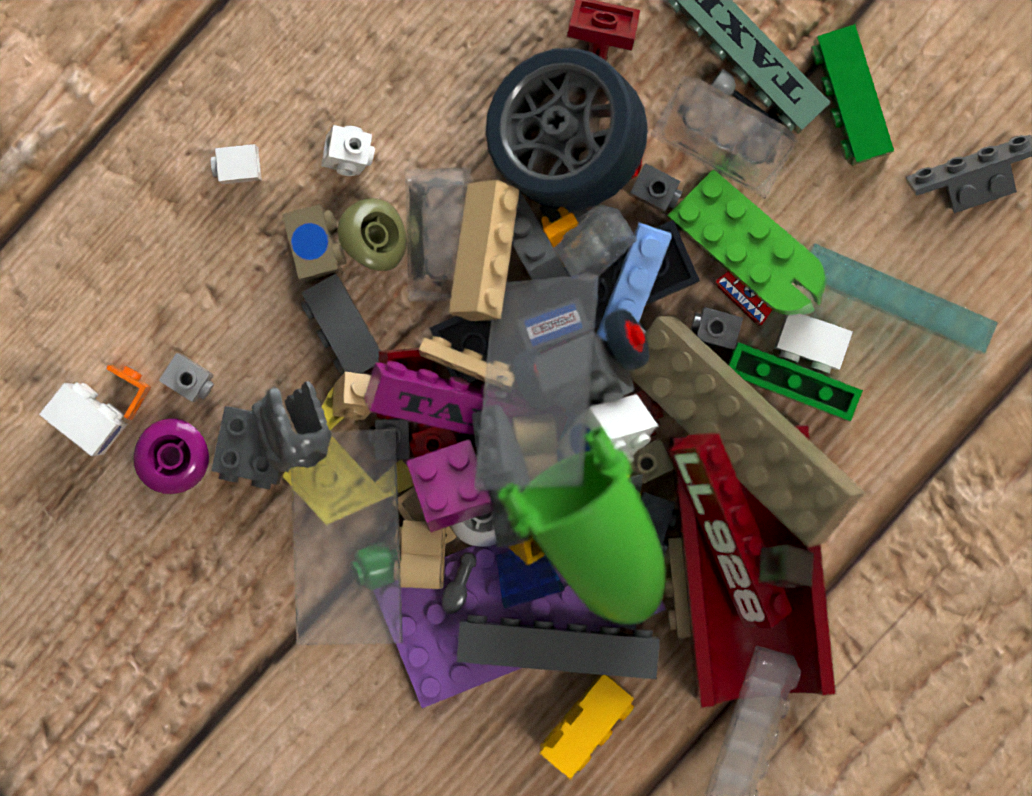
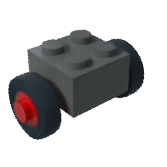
M620 309L607 315L604 319L607 342L593 332L545 355H542L537 350H531L518 356L514 364L515 374L519 387L527 401L537 410H545L559 404L578 416L583 415L591 406L618 401L623 395L634 391L630 370L640 368L649 361L648 344L634 316L626 309Z

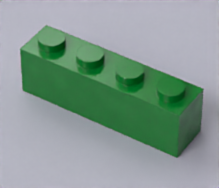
M856 25L818 35L814 40L815 45L811 46V52L816 66L820 64L822 66L825 77L821 78V85L825 96H831L834 109H831L830 113L835 128L840 127L844 140L840 141V146L845 160L850 159L852 166L891 154L894 152L893 144Z
M739 342L736 343L735 350H732L727 363L748 384L844 421L852 420L863 392L861 389Z

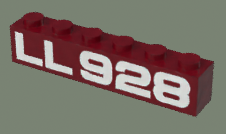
M718 432L691 434L669 450L743 627L773 628L793 610Z

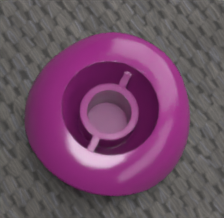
M162 419L151 424L140 435L134 449V468L140 480L150 489L163 494L182 493L196 486L204 477L209 464L208 447L201 433L191 424L180 419Z

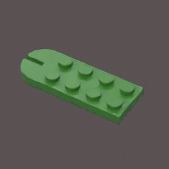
M714 169L667 215L670 221L674 220L675 225L773 311L783 315L808 314L815 311L812 301L793 286L792 283L796 286H803L812 294L814 302L820 306L826 287V275L819 259Z

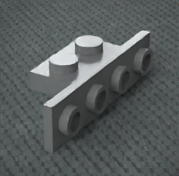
M1016 136L1010 139L1009 142L995 147L987 146L981 148L977 153L965 157L951 158L945 164L933 168L919 169L915 174L907 176L906 181L916 196L945 186L950 208L954 214L1016 193L1011 164L1032 157V136Z

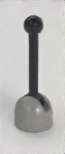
M721 69L707 90L717 97L732 95L767 120L769 127H778L780 124L777 119L778 116L768 114L736 91L733 76L726 70Z

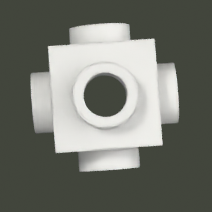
M333 125L326 135L321 166L335 169L337 173L344 176L360 175L367 165L370 166L373 161L375 147L370 146L372 134L365 133L356 126L339 127Z

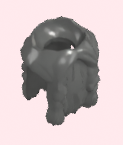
M310 381L304 382L301 389L294 390L293 395L287 396V399L284 400L297 434L292 429L279 389L272 387L267 390L266 396L262 401L260 400L252 406V413L256 418V427L259 432L258 439L262 442L268 461L276 470L289 472L290 468L294 467L310 468L315 466L327 456L332 432L327 426V420L314 386Z

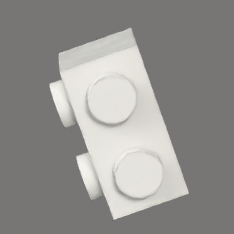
M804 314L785 315L774 349L781 351L779 356L781 358L796 363L799 362L800 358L812 361L811 368L830 374L831 368L835 370L840 369L853 331Z

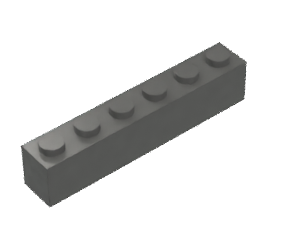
M468 614L467 620H460L456 662L657 680L660 639L658 636H653V630L635 629L633 634L620 633L619 627L600 626V631L586 630V624L567 623V628L553 627L554 622L545 620H534L533 625H521V619L501 617L500 623L487 622V616Z

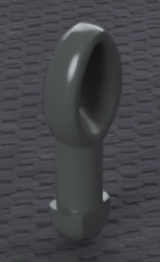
M467 552L461 556L459 560L461 563L454 580L445 587L442 593V607L447 614L458 612L466 602L468 596L466 584L472 568L476 566L477 562L476 556L473 553Z

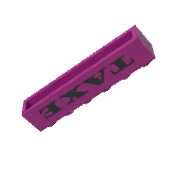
M391 361L387 362V364L375 363L363 398L370 412L474 435L472 414L495 406L502 407L513 428L514 418L554 415L557 423L558 445L561 442L569 420L559 404L545 410H537L527 401L522 392L513 391L511 394L500 392L498 388L489 384H481V387L471 385L468 381L455 376L450 377V379L438 377L436 373L426 369H419L418 372L407 370L405 366Z

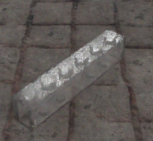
M756 645L705 796H758V790H756L759 779L763 780L768 771L769 761L766 758L769 749H775L778 742L779 730H777L780 718L785 719L789 710L790 700L787 698L790 689H795L799 682L801 670L798 669L794 656Z

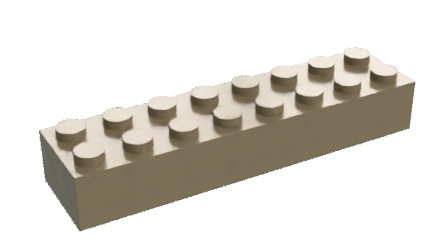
M658 316L644 334L649 349V361L640 368L630 370L632 380L690 435L718 432L738 480L808 547L825 543L865 492L676 316Z

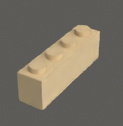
M498 180L468 183L449 313L470 321L501 319L519 189Z

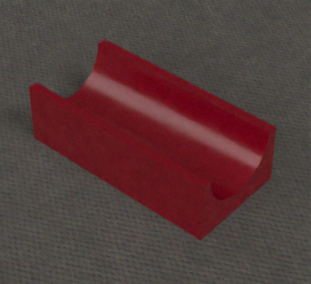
M793 425L810 441L808 425ZM688 436L670 438V448H673ZM672 459L676 506L679 511V536L682 541L691 629L690 643L695 692L700 707H715L716 704L728 700L771 694L813 693L822 696L835 695L836 689L821 544L808 547L739 481L793 610L773 628H744Z

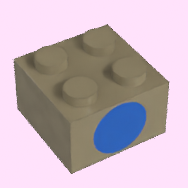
M321 204L282 214L297 274L301 281L306 283L343 273L341 265L347 264L346 257L339 242L335 243L333 233L338 232L334 214L330 210L327 211Z

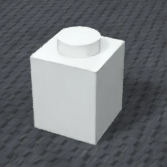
M255 144L215 148L216 157H211V170L213 177H218L220 183L230 184L262 180L259 149Z

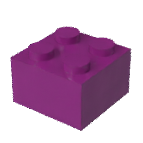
M470 440L406 461L430 532L493 512L485 482L480 480L478 461Z

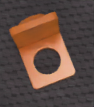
M108 365L106 368L108 371L139 388L124 415V418L127 420H133L151 387L140 381L142 375L127 366L121 370L114 365Z

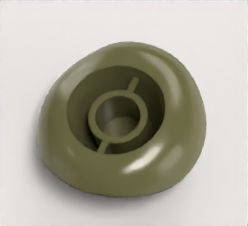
M377 198L363 199L351 205L340 218L338 239L342 248L349 256L363 266L376 271H389L398 266L405 254L407 235L399 213L390 203Z

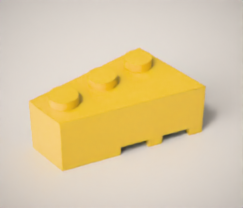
M598 675L540 744V754L571 780L577 771L580 772L591 760L592 756L590 754L598 745L601 747L613 733L611 728L617 720L623 721L635 707L631 704L634 696L610 675Z

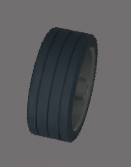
M555 48L528 58L518 64L503 79L493 95L487 112L485 135L488 152L496 169L511 185L542 206L556 210L564 207L567 211H574L599 205L617 194L630 181L639 167L646 149L648 124L645 108L636 90L606 60L592 52L576 48ZM553 93L555 94L550 101L540 107L539 104ZM586 94L584 102L576 105L578 98ZM610 117V128L599 131L600 118ZM540 129L538 137L530 140L532 133ZM589 149L587 157L579 161L580 154ZM547 157L558 159L548 176L543 175L542 171Z

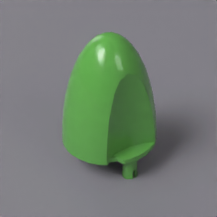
M599 427L589 432L585 437L586 442L592 448L591 451L571 457L549 469L533 481L522 493H520L516 484H511L504 487L497 497L502 501L509 513L508 521L513 531L521 537L530 533L557 571L593 613L616 623L637 624L649 619L657 611L661 603L665 587V561L651 521L628 479L631 471L630 461L623 451L615 448L605 428Z

